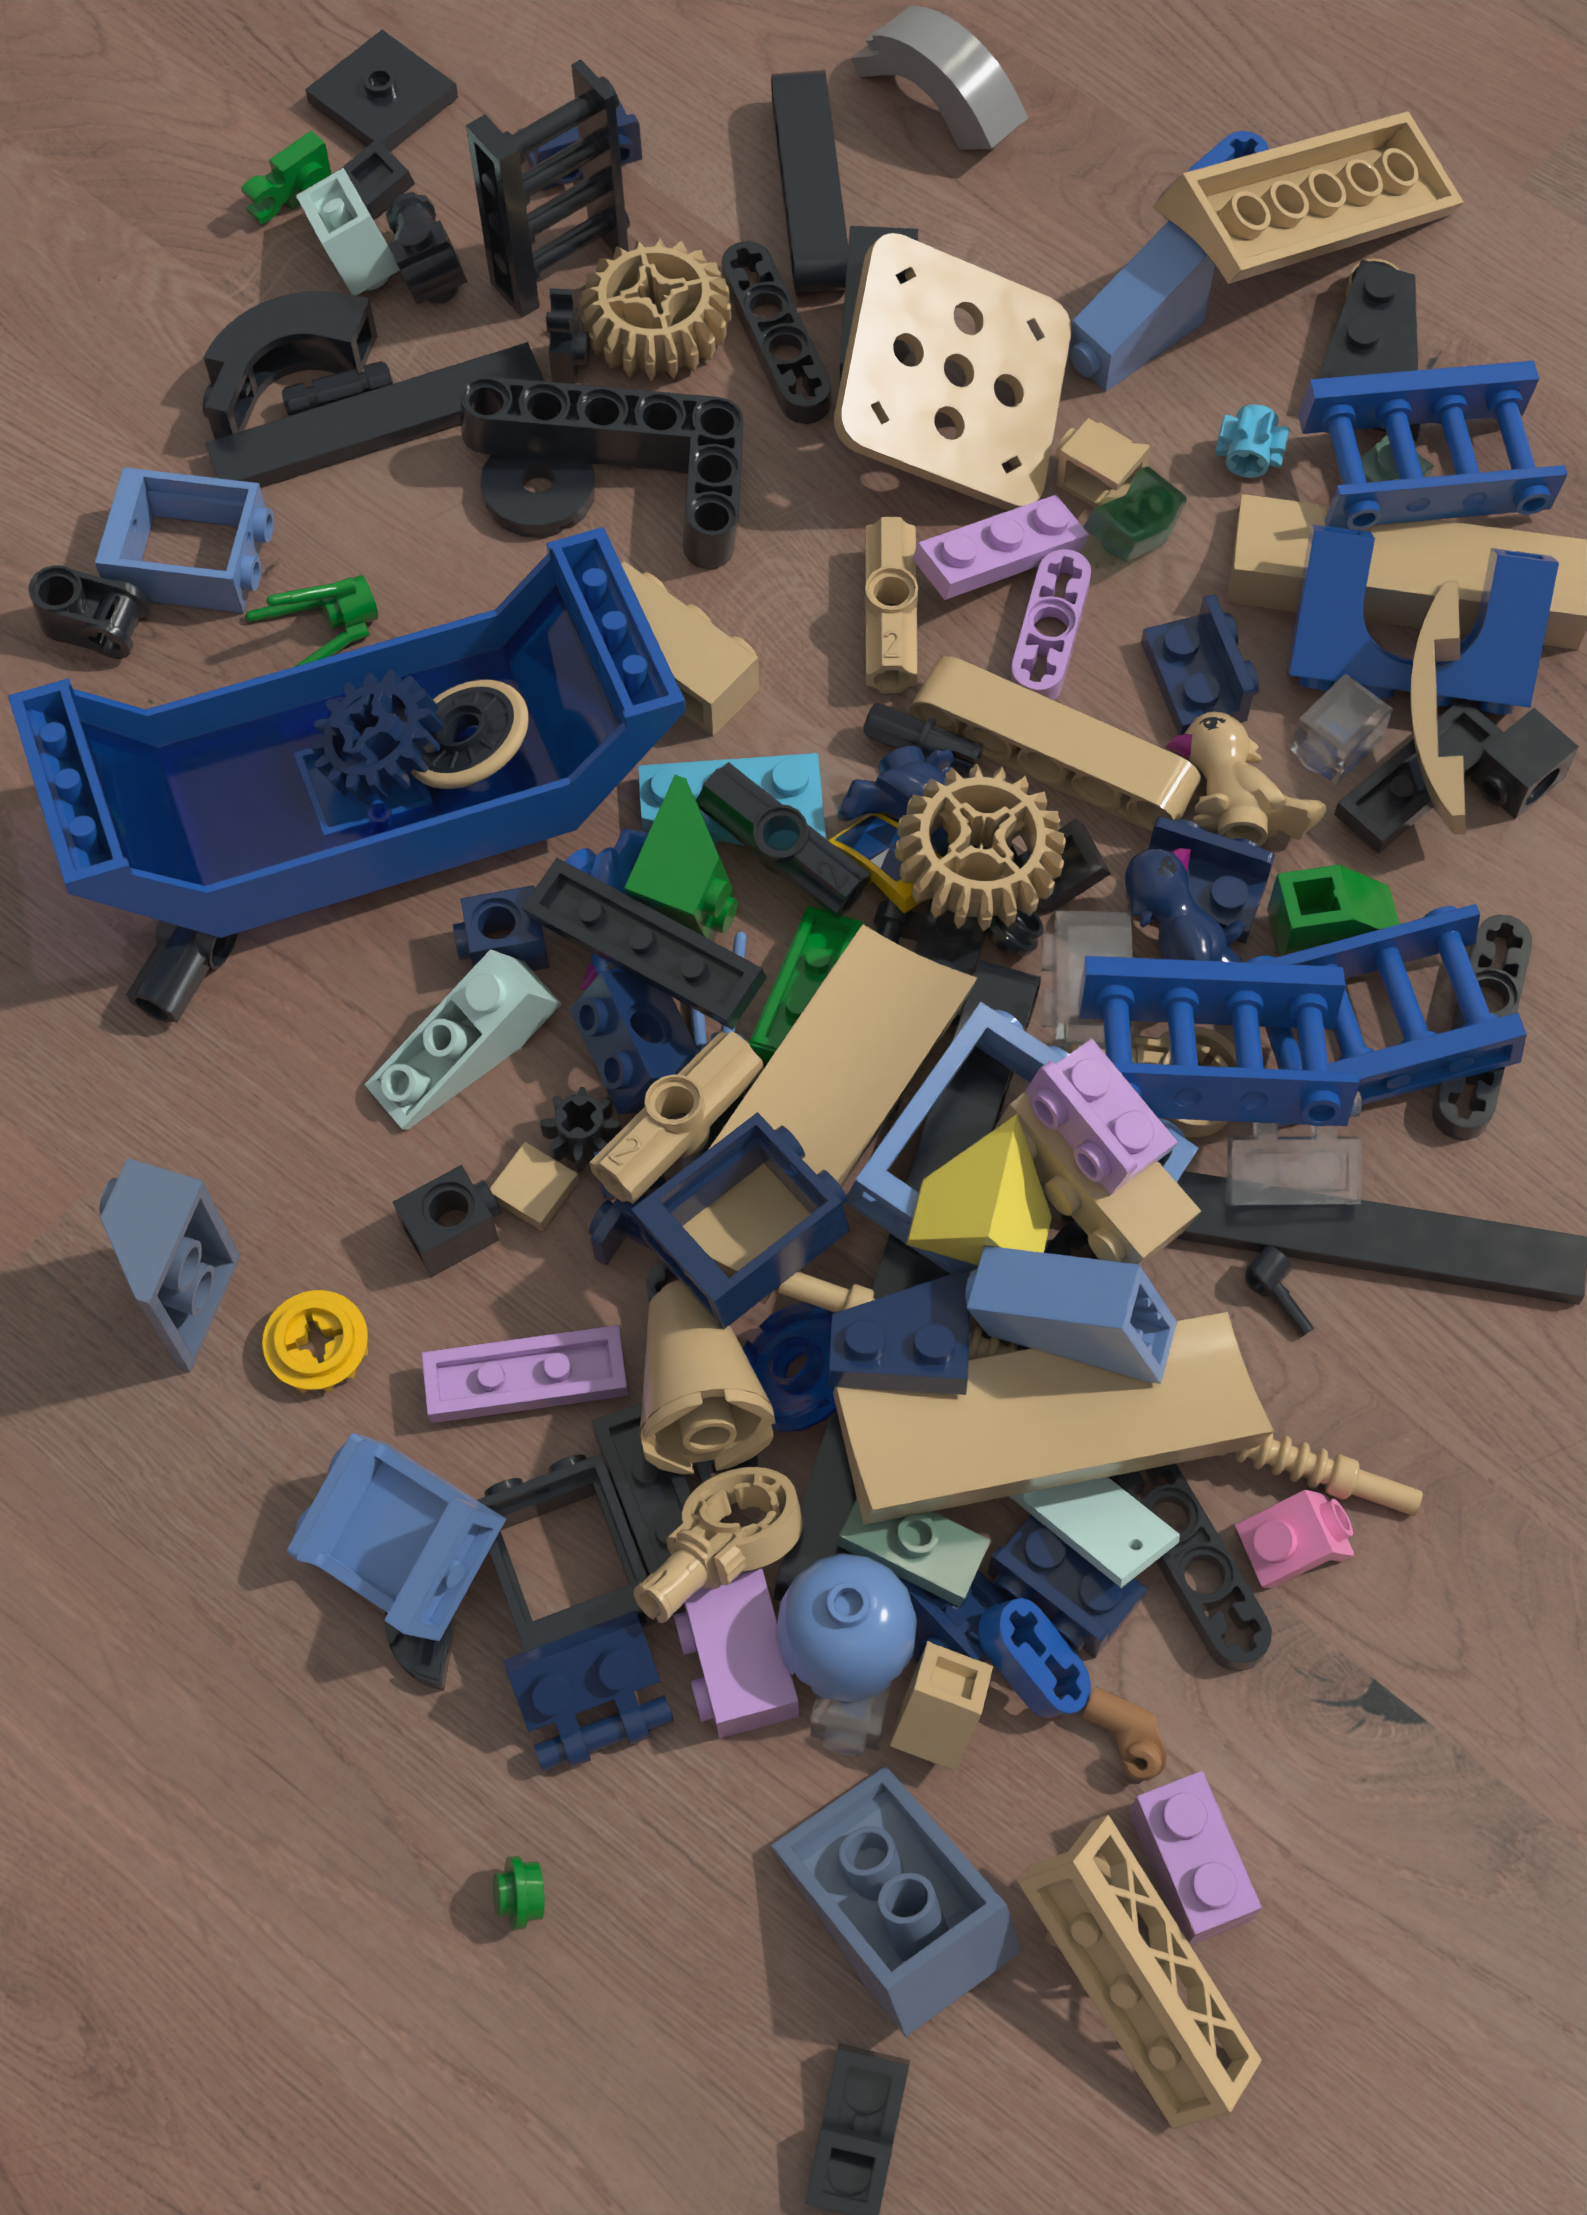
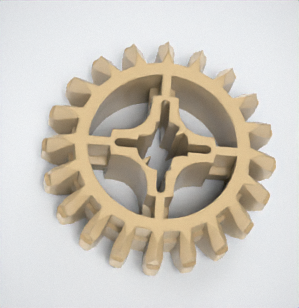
M659 238L655 246L644 247L637 239L634 250L630 252L616 246L613 260L599 258L596 272L587 274L585 290L582 291V298H580L583 332H589L590 346L594 350L595 356H604L610 369L623 365L629 378L639 370L646 371V375L651 382L657 372L667 371L674 380L678 368L685 367L695 372L699 364V358L712 360L713 354L716 351L715 346L724 345L727 327H729V321L731 320L729 288L726 285L725 279L721 278L717 264L706 263L702 250L687 254V249L682 241L673 248L665 247L663 241Z
M976 763L970 769L969 778L963 779L951 768L945 775L944 785L930 778L928 783L924 785L923 796L913 795L908 801L906 811L908 815H903L898 822L897 834L900 839L896 842L895 857L897 861L903 862L900 868L902 883H915L912 891L915 903L933 899L931 913L934 919L950 910L955 912L954 923L957 928H960L966 922L967 916L977 917L978 924L984 932L990 927L992 916L997 915L1009 927L1011 923L1015 922L1017 910L1031 916L1037 909L1038 898L1047 900L1052 894L1055 885L1053 879L1059 877L1062 872L1064 860L1060 854L1064 851L1066 841L1064 833L1058 832L1060 824L1058 811H1045L1048 801L1045 791L1027 795L1029 783L1026 776L1017 780L1014 784L1005 782L1006 773L1001 766L994 773L993 778L983 777L982 771ZM942 826L948 833L947 842L950 845L947 855L939 860L932 848L930 838ZM1019 835L1028 849L1030 858L1021 869L1012 861L1014 853L1010 850L1012 840Z

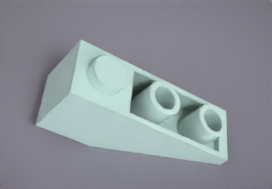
M490 949L365 1083V1086L401 1129L409 1130L519 1050L562 1004L524 961Z

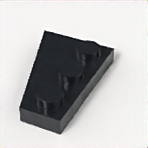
M1361 259L1317 379L1418 370L1416 281L1414 274ZM1420 424L1409 425L1413 440L1417 441ZM1381 427L1373 428L1379 431L1386 432V429H1383Z

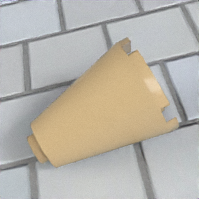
M680 1280L674 1281L664 1286L649 1303L640 1423V1442L643 1446L645 1459L658 1469L678 1474H694L692 1463L714 1460L716 1471L734 1467L755 1457L771 1443L774 1437L772 1424H776L774 1409L731 1326L729 1325L723 1329Z

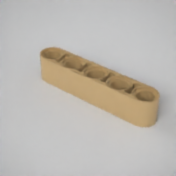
M944 656L938 659L909 708L911 716L926 722L930 717L935 718L936 726L977 743L978 741L984 743L981 756L1151 832L1157 817H1165L1171 820L1181 819L1201 782L1200 773L1186 759L955 657Z

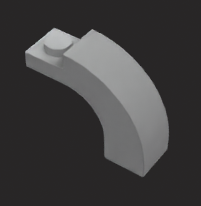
M908 6L886 25L871 32L865 39L867 45L851 57L860 77L898 75L919 86L938 107L959 150L992 149L1028 119L1012 83L987 48L958 22L936 10L921 6Z

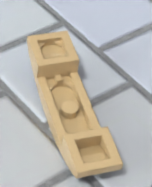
M1458 580L1445 581L1430 606L1418 637L1411 676L1412 723L1418 764L1429 796L1440 817L1453 835L1466 834L1463 756L1439 757L1436 662L1461 660Z

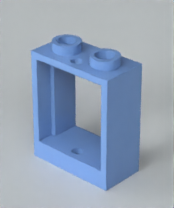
M123 467L95 565L101 578L121 580L132 584L142 590L151 602L244 613L249 591H256L260 583L261 561L259 554L262 543H269L272 538L274 528L273 510L266 508L259 483ZM154 516L238 526L226 571L142 561Z

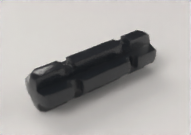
M379 361L364 365V372L356 373V369L353 368L311 380L313 386L305 388L303 382L287 386L282 390V398L288 416L391 385L393 380L390 370L385 362Z

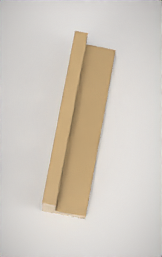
M1106 1815L1092 1820L1068 1852L1029 1865L1017 1882L1172 2129L1229 2114L1262 2059L1110 1816ZM1098 1850H1100L1110 1866L1112 1885L1108 1884L1093 1860ZM1137 1912L1141 1915L1149 1929L1150 1948L1138 1931ZM1176 1974L1187 1989L1189 2010H1187L1178 1995ZM1214 2035H1216L1232 2061L1227 2070L1224 2069L1217 2058Z

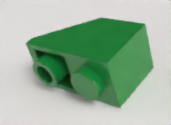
M1339 864L1278 873L1267 907L1279 957L1400 924L1389 885Z

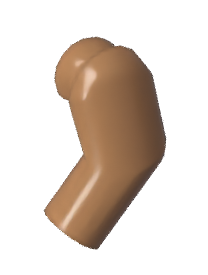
M1096 1686L1082 1718L1115 1734L1123 1767L1130 1777L1139 1781H1147L1159 1775L1165 1768L1167 1752L1155 1716L1149 1710Z

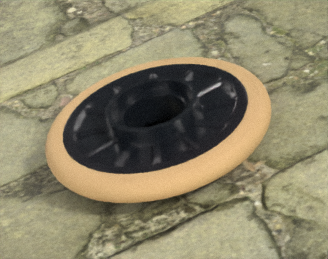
M494 680L466 682L438 695L433 699L439 706L435 714L444 723V728L437 733L431 734V736L441 747L439 751L425 753L422 759L429 767L426 773L413 770L411 774L425 785L440 789H456L473 785L496 773L515 755L525 738L529 717L523 697L513 687ZM470 726H478V729L471 737L462 742H454L455 737L462 730Z

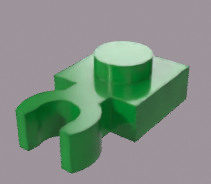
M309 131L269 159L271 172L265 176H254L241 187L242 193L253 201V203L246 207V210L260 224H264L277 215L283 203L291 210L299 206L300 202L296 195L332 175L325 142L313 131Z

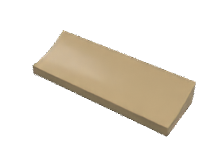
M1407 111L1183 173L1152 208L1193 238L1218 267L1227 283L1230 284L1450 216L1464 201L1411 114Z
M1242 494L1238 510L1227 603L1296 612L1311 524L1326 526L1325 517L1329 505ZM1443 520L1374 525L1360 530L1371 532L1375 538L1364 598V621L1421 629L1430 606L1444 582L1458 580L1460 634L1467 635L1474 625L1479 612L1491 548L1550 555L1559 562L1543 645L1574 650L1579 649L1587 630V539Z
M863 924L711 1147L758 1112L774 1130L783 1125L795 1136L806 1154L803 1160L816 1174L824 1169L843 1187L959 1012L977 978L922 957ZM763 1163L683 1225V1228L730 1278L811 1213ZM772 1291L760 1302L766 1304V1302L768 1301V1299L774 1291Z
M1228 1312L1177 1321L1161 1384L1142 1381L1031 1348L968 1360L966 1395L835 1387L833 1391L863 1525L906 1517L910 1514L932 1512L1257 1448L1274 1432L1247 1372Z

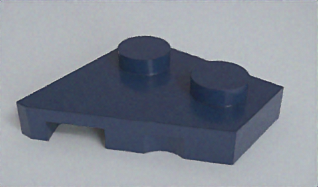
M958 1271L832 1314L828 1386L966 1395L968 1383L969 1311L967 1309L965 1293L970 1272Z

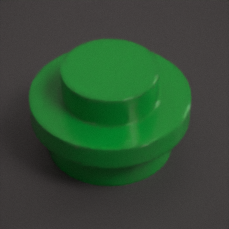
M520 1856L507 1857L504 1872L494 1873L493 1900L497 1917L508 1916L512 1930L525 1929L527 1921L542 1920L545 1908L544 1883L538 1861L523 1862Z

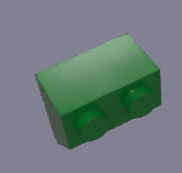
M674 775L625 885V890L633 899L714 942L718 932L725 934L730 928L736 914L738 900L733 898L735 892L687 779Z

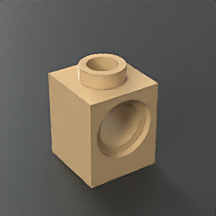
M927 1641L904 1694L890 1746L956 1771L982 1715L993 1666Z

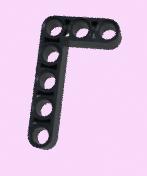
M490 376L477 377L470 380L463 387L460 395L461 435L466 446L474 452L522 458L590 460L591 464L687 472L682 544L685 556L697 567L705 569L719 568L732 558L739 515L744 422L742 411L734 402L714 396Z

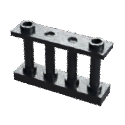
M581 59L571 64L575 99L514 134L508 131L502 133L485 114L466 125L490 283L521 318L540 308L537 282L540 281V274L600 238L614 253L616 246L629 252L627 229L630 227V220L625 210L616 110L619 108V99L609 80L603 76L598 78ZM578 125L579 140L522 173L521 165L524 164L525 155ZM582 166L583 181L527 213L526 206L530 203V196ZM587 206V220L532 252V244L535 243L536 235Z

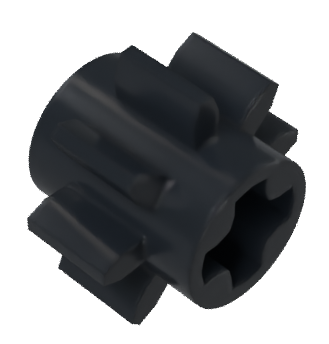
M580 1087L577 1095L569 1096L564 1100L554 1096L552 1101L555 1119L546 1118L540 1120L543 1137L554 1139L549 1145L551 1158L559 1161L566 1157L575 1163L578 1172H583L585 1164H589L595 1157L594 1152L601 1151L607 1145V1140L611 1141L621 1131V1125L619 1121L608 1120L613 1114L612 1100L609 1097L597 1102L594 1098L587 1096L585 1087Z

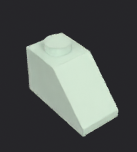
M344 168L296 195L321 244L352 295L356 296L365 290L370 291L379 288L387 282L392 274L400 270L394 255Z

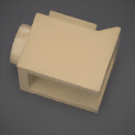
M1088 418L1078 430L1075 428L1068 430L1057 447L1055 458L1059 460L1056 485L1113 519L1145 482L1151 446L1133 443L1132 440L1103 423H1096Z

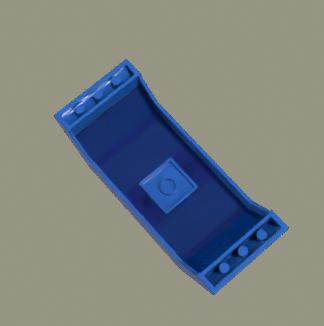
M597 528L546 543L547 555L494 610L149 709H142L73 689L69 678L8 695L68 894L222 938L577 830L686 711L685 699L605 528ZM389 670H394L402 680L410 675L433 699L448 689L466 682L476 680L499 681L513 687L523 697L528 709L529 721L527 732L515 755L501 769L488 778L473 785L456 789H440L425 785L410 773L408 776L411 787L407 790L403 789L398 783L390 785L388 799L382 800L372 790L365 802L359 801L351 792L345 796L342 795L316 768L315 762L320 757L311 749L310 743L323 737L314 727L315 721L329 719L332 714L325 703L329 699L341 702L346 697L344 685L348 682L356 689L363 687L365 675L370 672L380 682L383 681L384 676ZM405 709L404 714H405V715L407 716V718H408L407 709ZM474 725L462 730L455 737L454 742H462L476 732L478 726Z

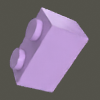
M763 1569L739 1574L727 1586L722 1584L717 1589L701 1587L696 1593L692 1594L684 1602L686 1611L674 1614L673 1616L683 1655L697 1652L703 1677L691 1680L690 1682L700 1721L714 1718L720 1739L799 1717V1701L792 1675L783 1663L776 1639L777 1620Z
M1203 1770L1136 1797L1129 1815L1171 1915L1190 1946L1251 1922L1262 1909V1906Z

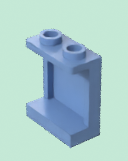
M353 1433L349 1436L345 1445L333 1456L327 1478L312 1505L298 1519L295 1536L287 1548V1554L297 1561L314 1564L386 1611L388 1614L384 1621L403 1634L440 1641L506 1518L388 1443Z

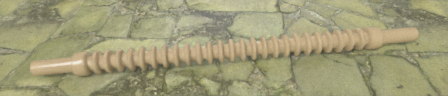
M801 1272L791 1276L780 1285L778 1290L780 1294L834 1313L875 1300L874 1291L869 1288L854 1284L849 1290ZM975 1327L972 1333L969 1332L968 1360L1021 1351L1018 1349V1344L1010 1342L1009 1345H1003L998 1338L991 1337L987 1339L982 1337V1330L979 1327ZM1272 1433L1257 1448L1234 1452L1235 1460L1238 1463H1242L1248 1457L1253 1459V1466L1256 1469H1261L1264 1464L1271 1465V1472L1275 1476H1278L1285 1470L1289 1472V1478L1293 1482H1297L1301 1477H1306L1310 1488H1316L1321 1483L1324 1485V1490L1327 1494L1344 1500L1352 1494L1412 1516L1416 1515L1422 1501L1423 1492L1421 1490L1359 1469V1462L1353 1458L1338 1454L1333 1459L1328 1458V1451L1324 1448L1319 1449L1314 1454L1310 1452V1445L1306 1442H1302L1298 1447L1292 1446L1291 1438L1287 1435L1283 1436L1280 1441L1273 1439Z

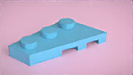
M818 753L638 766L642 828L645 831H650L674 775L687 779L696 800L703 784L714 771L729 762L781 804L790 805L799 810L806 818L807 824L826 838ZM701 811L714 844L718 841H724L745 846ZM780 830L770 836L767 845L774 850L784 851L794 846L799 836L791 830Z

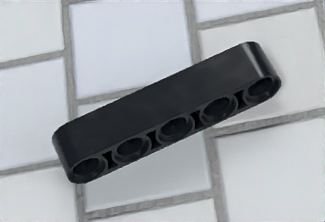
M825 70L771 74L773 118L795 294L843 291L846 286L848 240Z

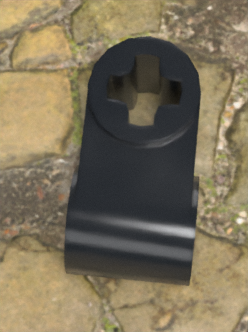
M59 565L45 567L36 572L30 580L28 587L30 599L39 624L47 637L58 642H66L91 649L99 654L116 659H123L130 655L133 649V642L130 638L139 619L145 618L149 614L152 604L149 597L132 584L121 580H108Z

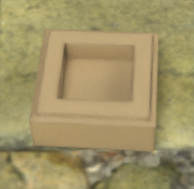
M524 1142L490 1190L498 1205L543 1232L579 1183L578 1173Z

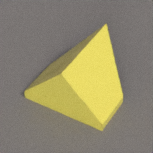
M1018 1114L923 1179L906 1245L978 1266L984 1246L1044 1253L1052 1216Z

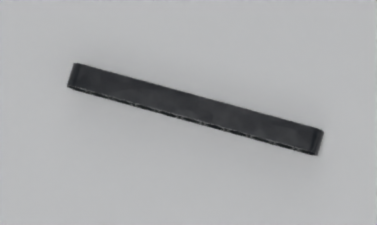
M980 960L974 975L977 980L966 999L954 1039L980 1002L993 1010H1002L1011 1014L1022 1024L1024 1031L1027 1032L1038 997L1041 976ZM974 1047L930 1110L906 1183L908 1186L919 1192L924 1178L996 1129L995 1126L1000 1119L1014 1072L978 1047ZM890 1233L872 1287L874 1298L878 1299L885 1295L950 1275V1273ZM836 1406L832 1409L800 1507L803 1516V1531L794 1547L785 1554L779 1572L774 1600L780 1602L795 1576L816 1560L838 1554L855 1555L835 1545L857 1499Z

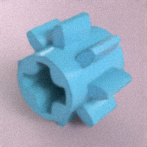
M1256 404L1246 405L1238 410L1236 418L1226 414L1223 416L1215 454L1217 456H1226V466L1234 474L1246 478L1260 477L1267 472L1269 465L1277 468L1281 467L1290 429L1289 427L1278 426L1279 418L1272 409Z

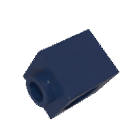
M534 885L460 898L464 922L453 924L459 960L471 959L474 967L491 949L524 961L532 971L549 968L542 925L528 918L522 909L534 891ZM496 930L511 931L508 936L502 939L487 938L490 933Z

